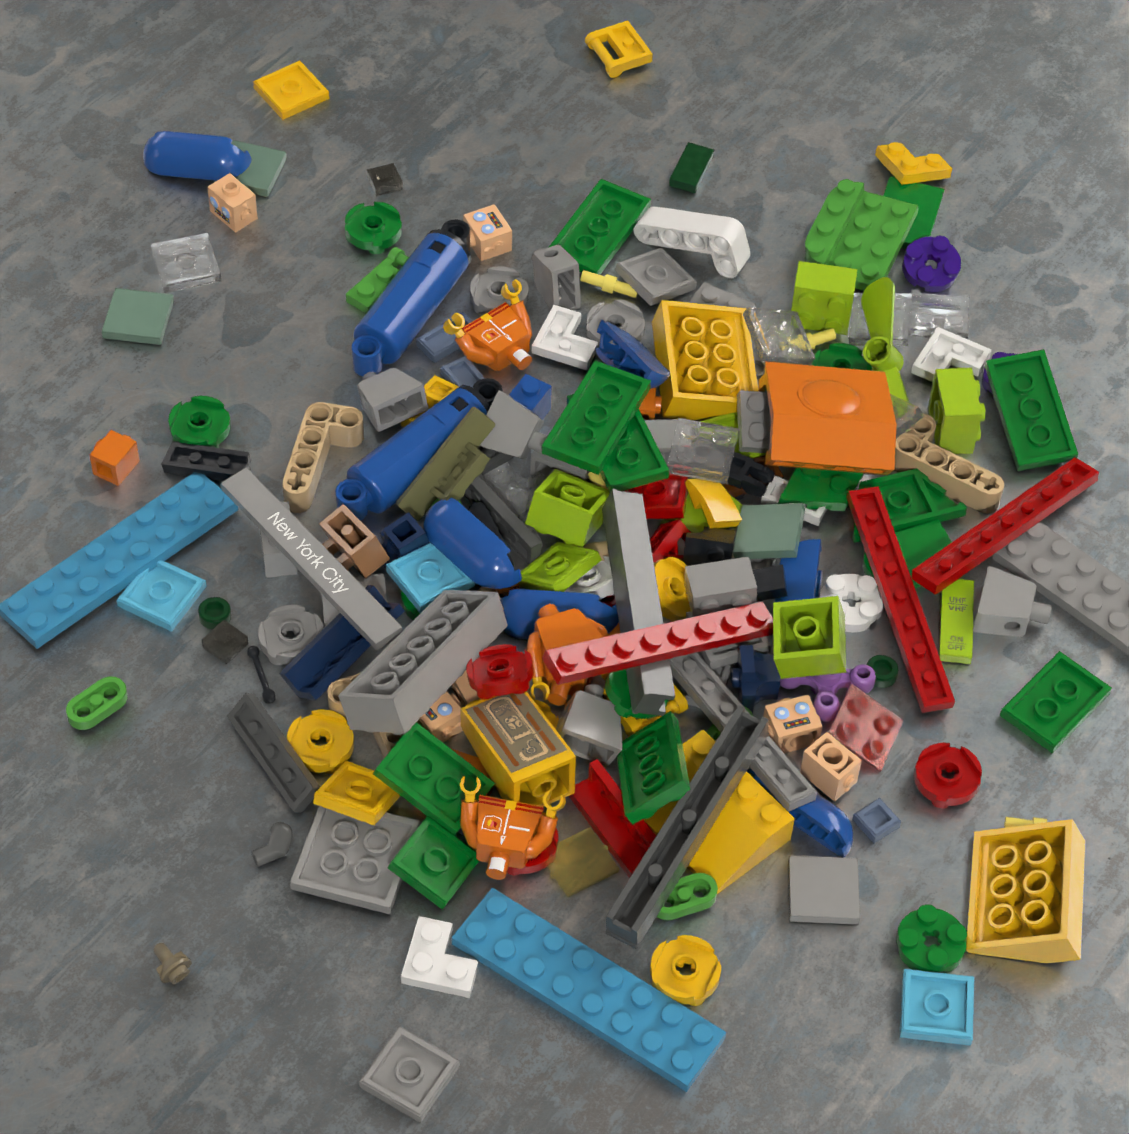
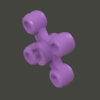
M861 664L853 669H846V673L785 679L780 677V685L785 689H795L799 685H809L812 692L817 695L813 702L817 715H819L821 721L829 722L834 720L838 714L840 705L839 699L836 696L840 688H851L856 694H867L874 687L876 675L870 666Z

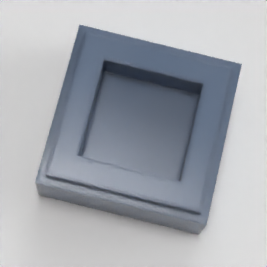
M881 798L876 799L854 813L852 819L873 844L900 828L901 820Z

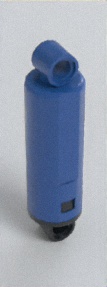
M458 219L449 220L442 225L441 229L431 230L356 325L353 333L354 341L352 343L353 370L356 374L362 377L368 372L378 374L381 372L383 364H393L399 360L471 263L470 227L466 222Z
M490 378L477 381L473 388L468 385H461L347 470V479L340 482L335 490L337 509L344 504L361 521L367 516L368 510L380 514L394 505L472 407H476L483 414L487 415L498 390L503 392L502 385Z

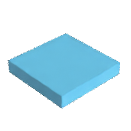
M431 543L386 564V572L419 613L428 607L444 590L466 591L475 586V582Z
M159 560L157 567L148 572V568L136 576L116 601L118 607L172 632L205 590L207 584L206 580L163 560Z
M904 969L902 974L900 1038L971 1046L973 1041L974 977Z

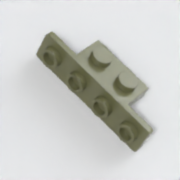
M472 407L400 496L396 505L406 513L409 512L416 521H419L437 498L446 501L453 498L459 501L464 496L465 490L484 471L485 465L490 460L489 457L477 448L495 427V423L479 409Z

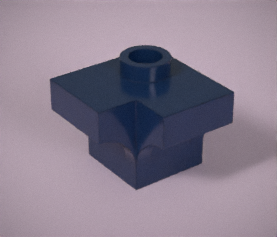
M409 512L383 528V531L380 532V536L384 541L382 547L390 557L383 564L384 568L386 569V564L429 543L426 532Z
M740 645L737 668H731L732 688H737L739 702L753 714L755 705L760 701L778 699L781 680L774 662V654H761L753 649V645Z

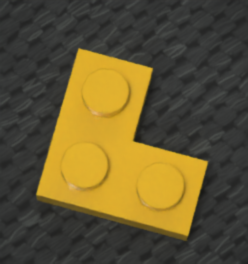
M898 142L879 145L876 148L875 156L901 185L951 177L953 168L939 154L931 153L926 156L914 157L902 143Z

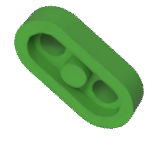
M104 677L72 698L66 706L70 725L79 730L90 729L123 707L128 698L125 683L117 677ZM109 696H115L112 699H106ZM83 714H88V716L80 717Z
M695 873L680 878L666 901L673 906H663L657 917L662 920H674L710 908L717 898L718 887L716 881L705 873ZM697 892H701L705 896L699 898L696 897L694 894Z

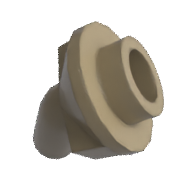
M164 943L155 945L154 954L162 963L156 968L162 983L171 981L172 984H176L186 978L190 973L188 968L192 964L191 959L186 957L182 951L173 955Z

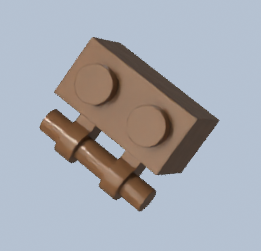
M344 504L319 523L328 537V540L322 545L333 556L338 551L342 554L337 560L348 572L349 568L353 566L366 579L390 559L377 537Z

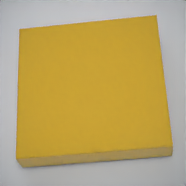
M300 60L253 81V87L282 120L330 99L329 91Z
M344 761L314 793L313 804L375 826L400 795L373 775L374 770Z

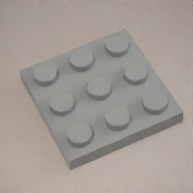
M319 806L291 878V890L391 914L402 879L387 867L421 825L420 821L385 813L374 826Z

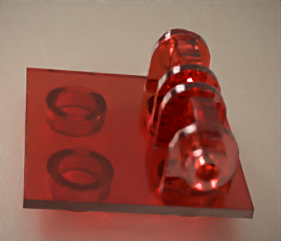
M850 684L828 733L856 756L881 772L904 720L859 688Z

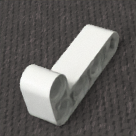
M650 207L633 229L636 238L647 245L711 254L717 272L727 278L736 277L750 257V248L745 229L738 220L731 217Z

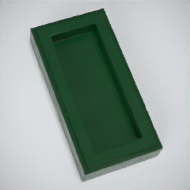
M688 142L670 177L669 186L696 193L714 157L715 149Z

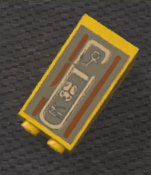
M527 691L522 694L511 693L503 696H494L491 699L474 700L465 707L460 708L461 728L490 779L495 783L494 786L502 799L544 807L543 796L549 790L552 791L549 799L550 804L560 800L561 794L565 797L575 794L576 756Z

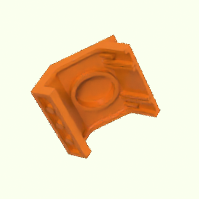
M765 361V373L759 379L758 391L764 392L767 389L771 416L769 450L766 452L765 465L888 475L894 471L897 423L885 372Z

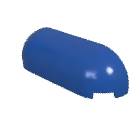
M171 131L156 132L153 137L147 140L143 150L144 165L154 174L215 181L229 173L234 177L242 174L249 167L252 158L247 150L243 152L231 144L232 139Z
M601 320L597 329V333L601 334L600 347L596 348V353L605 364L651 380V389L660 386L670 376L669 370L640 341L621 328Z
M453 498L447 501L439 500L429 509L423 524V530L426 532L429 542L473 582L486 588L502 589L522 581L520 569L514 570L510 559L506 555L511 552L508 546L461 503Z
M821 539L799 542L796 558H781L780 565L784 566L788 596L775 598V602L820 597L822 570H818L820 552L822 551Z
M514 589L509 591L508 596L500 597L508 624L503 631L511 637L527 640L529 635L534 632L535 621L540 618L538 615L539 610L547 604H554L559 612L573 608L579 609L585 617L603 625L607 629L608 634L619 623L617 606L615 604L610 607L599 602L600 596L589 593Z
M749 768L747 772L775 798L754 771ZM817 793L816 800L789 811L795 818L794 826L841 858H844L849 853L853 844V828L849 818L840 808Z

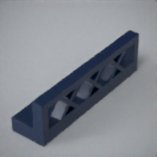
M367 585L365 587L395 620L405 611L398 603L386 602L374 585ZM339 613L279 674L299 698L317 700L328 689L330 684L336 681L371 644Z

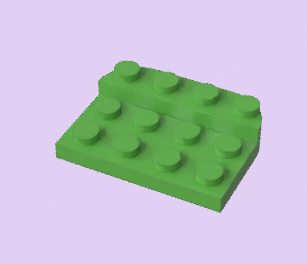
M849 179L841 180L837 187L828 194L805 241V260L810 263L858 269L855 288L864 291L871 283L888 276L918 214V205L866 192L862 182H853Z

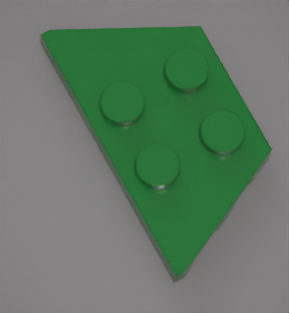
M796 468L780 496L778 504L803 503L806 504L807 509L817 510L820 507L826 506V509L831 511H845L849 504L847 500L848 492L857 489L865 473Z
M917 468L859 482L858 489L879 486L895 532L937 519L943 522L966 516L967 507L965 504L953 502L945 496L946 490L931 482L928 476ZM855 521L852 539L854 543L861 542Z

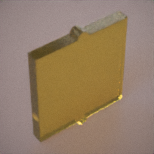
M591 827L559 842L556 857L547 866L550 871V878L557 881L567 897L619 872L618 866L608 853V846L600 842Z

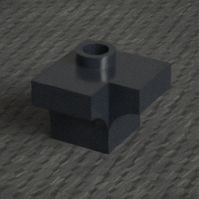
M704 526L702 532L687 533L683 562L687 566L732 559L735 531L720 528L710 529V527Z

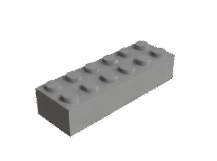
M444 590L338 695L350 730H362L369 733L387 732L395 735L408 732L419 718L429 711L430 707L440 696L445 694L447 689L464 674L468 661L471 658L472 662L480 657L479 652L494 642L508 626L498 592Z

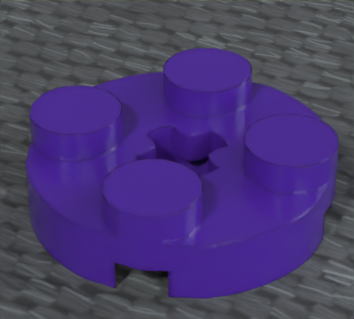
M941 235L922 237L913 241L907 246L902 262V271L907 281L915 287L916 285L924 287V291L941 292L950 288L961 269V258L958 251L950 244L948 238ZM927 260L935 261L937 263L936 269H933L931 265L926 266Z

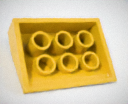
M661 300L652 320L656 358L670 372L668 379L659 386L660 396H662L663 418L693 421L737 412L738 392L740 390L758 391L747 308Z
M704 729L683 743L689 783L716 742ZM746 771L687 868L693 874L705 873L711 876L717 883V894H719L790 841L795 818ZM678 801L669 802L658 809L652 817L644 819L656 836Z
M1073 819L974 831L966 951L968 953L1039 963L1081 960L1085 839Z

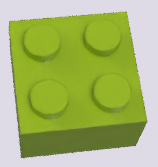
M799 261L789 327L815 331L833 328L836 334L847 335L858 269Z
M972 368L936 369L928 403V414L936 421L935 445L954 454H973L975 443L980 441L981 438L980 422L985 421V405L979 402L980 383L979 380L974 379Z
M555 469L534 491L525 524L533 527L541 534H550L563 539L566 544L584 547L603 524L602 508L610 493L607 489Z
M839 596L773 603L774 662L781 679L846 673L845 614Z

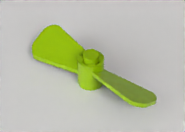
M882 277L868 285L861 298L863 312L871 337L863 348V356L872 366V371L886 373L897 423V436L913 416V412L899 372L903 367L904 359L902 354L893 345L895 285L890 278Z

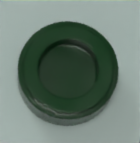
M210 597L199 605V620L204 627L213 630L221 629L230 622L231 608L225 599Z
M876 655L868 660L866 665L875 671V687L887 688L896 682L899 668L894 659L886 655Z

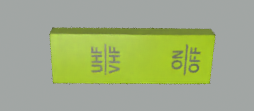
M958 579L941 591L939 657L941 661L971 664L974 580Z

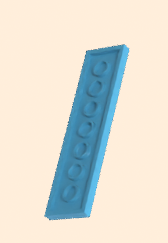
M193 472L1 602L0 616L38 649L124 590L140 573L148 568V572L157 567L159 560L166 561L239 510L238 506L204 474Z
M491 888L452 936V945L685 1092L690 1089L726 1038V1032L494 888Z

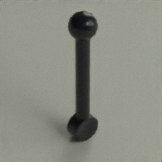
M250 646L247 649V655L253 659L263 688V701L268 704L273 703L276 699L275 692L269 688L258 657L260 650L257 646Z

